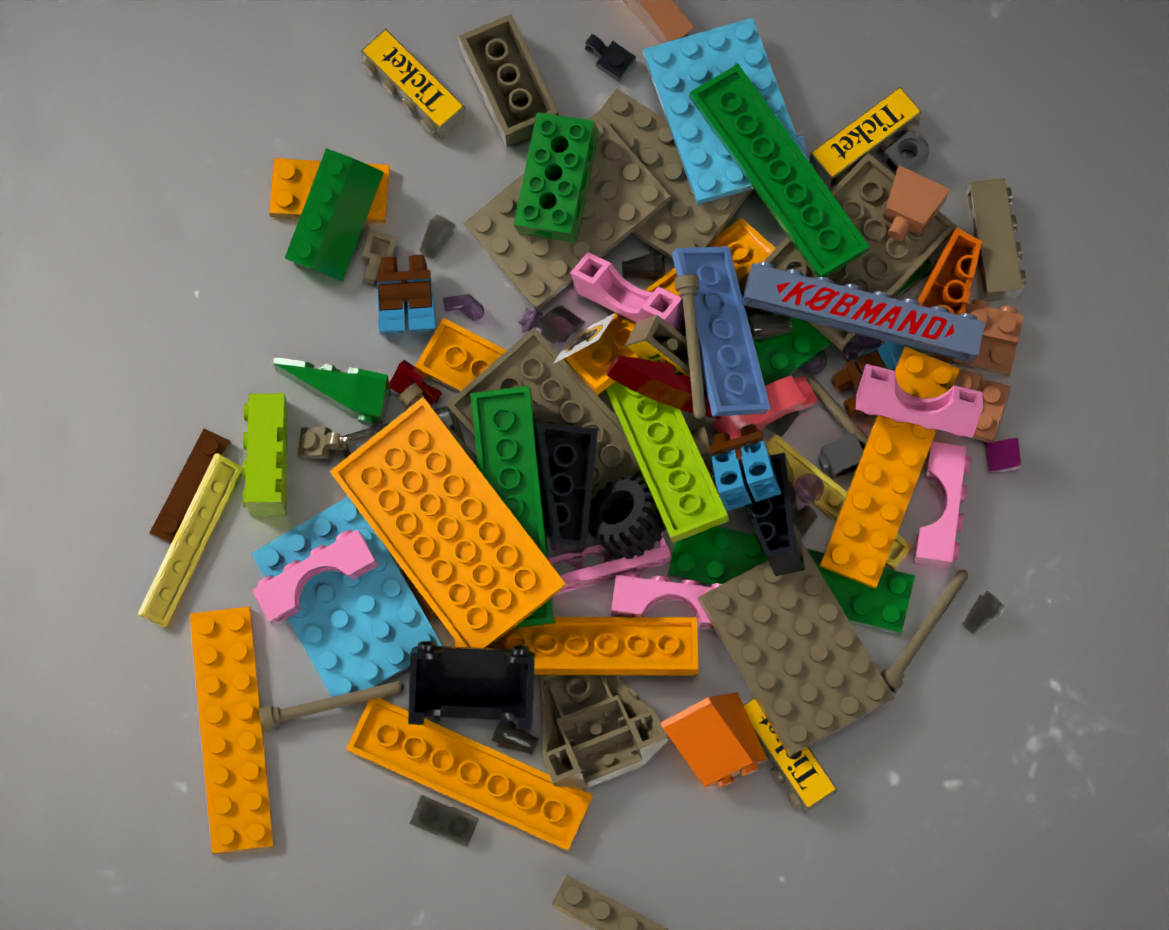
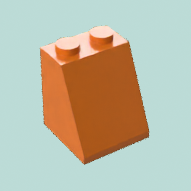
M738 692L707 697L661 722L662 728L704 787L717 785L718 789L724 788L735 782L734 776L740 773L742 777L759 770L758 764L767 760Z

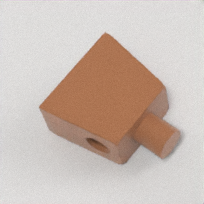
M899 165L883 214V218L892 223L888 230V235L897 241H903L908 231L921 235L944 205L950 189Z

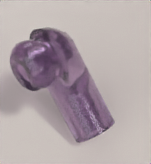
M470 294L443 297L445 312L460 310L472 321H478L484 315L482 304Z
M857 334L842 350L843 360L845 362L854 360L863 349H876L880 347L881 340Z

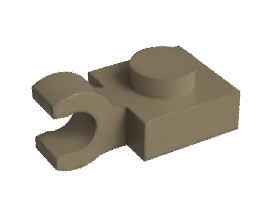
M372 229L369 230L360 258L368 261L362 282L374 285L380 268L381 257L393 256L398 238Z
M327 427L301 428L297 456L302 459H328L329 450H347L348 438L340 437V433L332 432Z

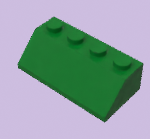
M326 148L285 259L343 281L384 172L352 157Z

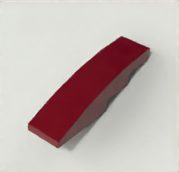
M617 355L607 369L608 377L627 388L662 404L693 413L690 377L674 374V364ZM703 389L705 416L720 419L721 416L712 417L706 389Z

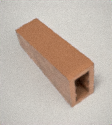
M623 0L661 44L687 37V33L694 28L674 0Z

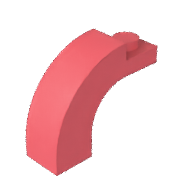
M791 375L765 386L771 408L766 414L721 416L720 419H716L712 424L718 434L728 433L731 439L742 436L740 430L743 426L755 424L759 431L782 416L812 407L819 400L804 376L794 379Z

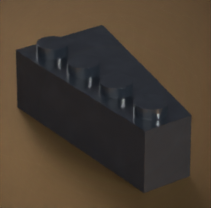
M538 422L535 426L541 484L551 550L582 554L587 548L598 429Z
M785 452L770 455L781 494L755 502L747 484L752 503L744 505L775 576L805 570L794 474Z

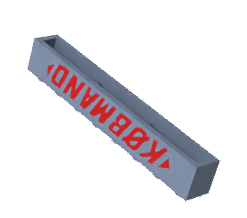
M767 262L752 264L741 305L970 363L978 356L985 322L977 320L978 318L972 314L962 313L956 315L948 313L949 310L944 307L932 306L928 308L920 306V303L913 299H903L901 301L891 298V295L885 292H865L857 285L845 284V286L834 284L833 280L826 277H816V279L806 277L803 272L789 269L786 272L775 269L773 264Z

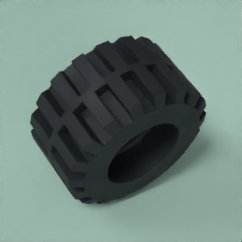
M627 476L626 479L623 477L617 478L614 483L610 481L603 490L600 489L596 493L597 497L591 500L589 532L605 549L617 558L633 559L635 555L638 557L644 555V551L647 549L650 551L654 548L656 541L660 542L663 537L661 535L662 532L666 531L647 483L640 478L636 479L634 476Z

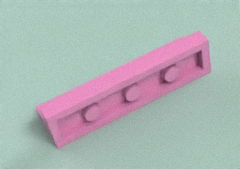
M662 537L660 542H658L659 548L645 551L644 555L640 557L635 555L633 559L623 557L615 560L611 558L612 554L610 552L607 555L602 553V551L607 549L601 544L586 548L582 554L566 553L549 558L553 566L567 562L575 567L573 572L561 575L567 586L557 594L616 578V575L622 576L623 572L636 573L669 564L671 562L668 545L666 546L664 537ZM591 554L604 559L602 564L587 568L582 566L586 556ZM580 558L578 563L573 561V559Z

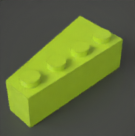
M285 393L249 394L248 403H244L243 406L244 421H248L247 432L243 433L244 450H247L246 461H243V477L245 479L243 507L248 509L251 517L287 516V399Z

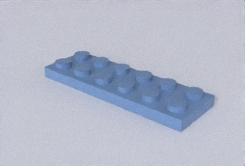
M729 246L676 248L672 252L677 276L689 274L699 276L700 289L697 290V295L694 297L702 377L712 417L766 414L771 408L745 307L741 305L742 295Z

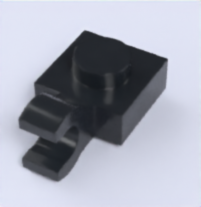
M591 34L585 42L586 46L584 49L599 58L596 62V67L618 82L621 81L636 61L635 55L614 41L607 47L600 38Z

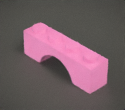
M587 252L570 272L578 294L636 323L655 315L661 317L677 331L685 323L683 299L659 286L654 292L641 290L625 280L610 262Z
M866 364L856 395V410L863 411L868 415L877 414L889 417L897 422L906 421L918 424L926 429L935 428L947 431L955 436L973 438L983 410V392L953 385L949 391L939 397L930 399L917 398L908 394L900 387L894 370Z
M932 441L927 454L924 477L933 482L941 491L944 499V513L935 523L919 529L913 560L915 564L949 569L952 561L958 560L960 543L955 542L956 531L961 532L964 516L959 513L960 502L965 503L967 485H962L963 474L969 473L971 457L966 456V446Z
M347 530L336 537L337 541L328 547L321 545L310 552L309 558L302 562L299 560L293 561L283 568V573L276 577H273V575L267 576L257 583L258 587L253 589L252 592L271 624L276 626L301 611L300 597L306 583L315 575L326 571H336L355 580L379 566L366 540L358 530L354 532Z
M623 572L622 576L616 575L611 616L643 617L645 612L654 604L661 601L674 600L687 605L695 613L700 628L714 629L698 598L722 584L715 583L712 584V587L700 586V582L695 580H682V583L670 582V578L664 576H652V579L640 578L638 573Z

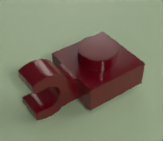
M406 360L399 363L390 381L391 389L400 395L410 385L416 383L423 390L422 395L431 406L434 403H438L442 395L440 390L425 383L429 376L428 374Z

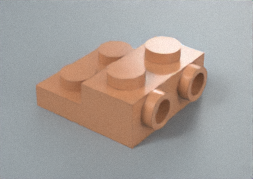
M974 299L971 303L967 304L965 313L972 314L978 318L977 320L985 322L978 356L972 363L953 358L952 364L1009 377L1024 315L1017 314L1018 310L1011 306H1001L999 310L989 308V303L986 301Z
M960 369L954 385L983 392V410L973 439L994 444L1011 386L982 379L981 374Z

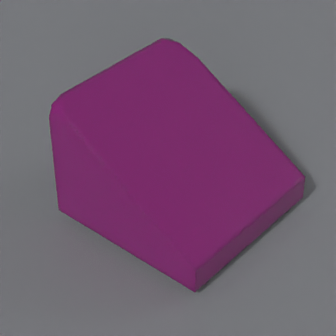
M1018 438L995 441L994 444H985L988 473L1013 472L1020 469L1021 458Z

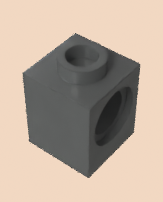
M910 130L885 150L882 162L895 175L899 165L914 172L927 161L930 153L929 145L921 135L916 136ZM903 150H910L915 154V157L906 158L901 152Z
M855 433L824 445L821 448V457H818L820 468L824 474L828 473L832 480L857 469L863 450Z

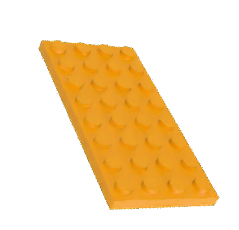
M424 397L329 471L460 647L489 648L567 586V583Z

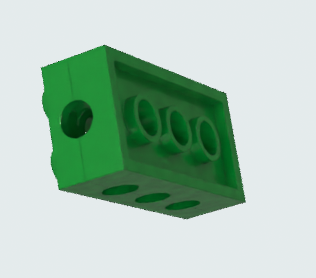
M537 112L514 220V226L520 235L577 243L599 136V129L594 120ZM567 147L564 152L557 153L560 148ZM562 174L560 179L552 181L554 176ZM556 202L553 208L546 209L550 203Z

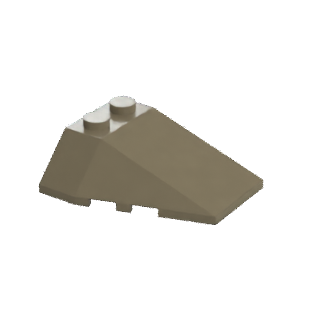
M540 675L542 758L554 786L590 788L644 766L668 741L657 713L651 707H648L639 698L638 694L620 679V675Z

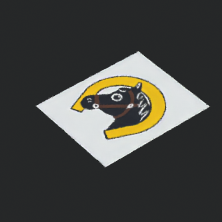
M616 313L572 335L554 363L598 341Z

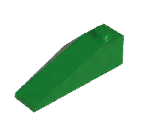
M274 357L273 365L276 372L353 418L358 419L357 421L361 424L374 426L375 423L383 424L391 395L388 375L349 367L348 373L329 364H324L320 369H316L313 364L306 361Z

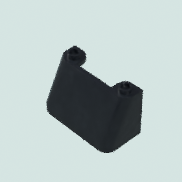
M432 641L418 642V646L413 647L410 652L408 724L424 725V718H431L432 716H434V721H440L441 717L502 720L501 724L507 725L508 719L516 722V729L532 730L535 653L529 651V647L523 645H514L510 649L436 646V643Z

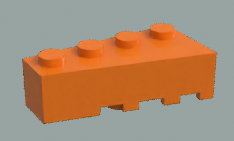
M957 227L953 230L943 245L915 299L920 303V306L928 308L940 306L948 309V313L956 315L965 313L981 249V240ZM930 353L935 357L945 361L946 363H949L953 359L950 357Z

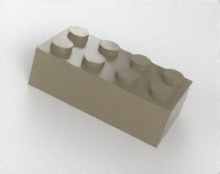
M512 14L459 35L460 51L506 148L532 137L537 112L559 115Z

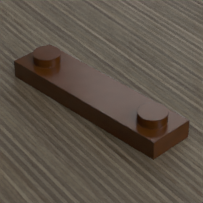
M207 429L202 430L149 532L151 536L171 545L214 454H220L225 457L232 444L230 440Z

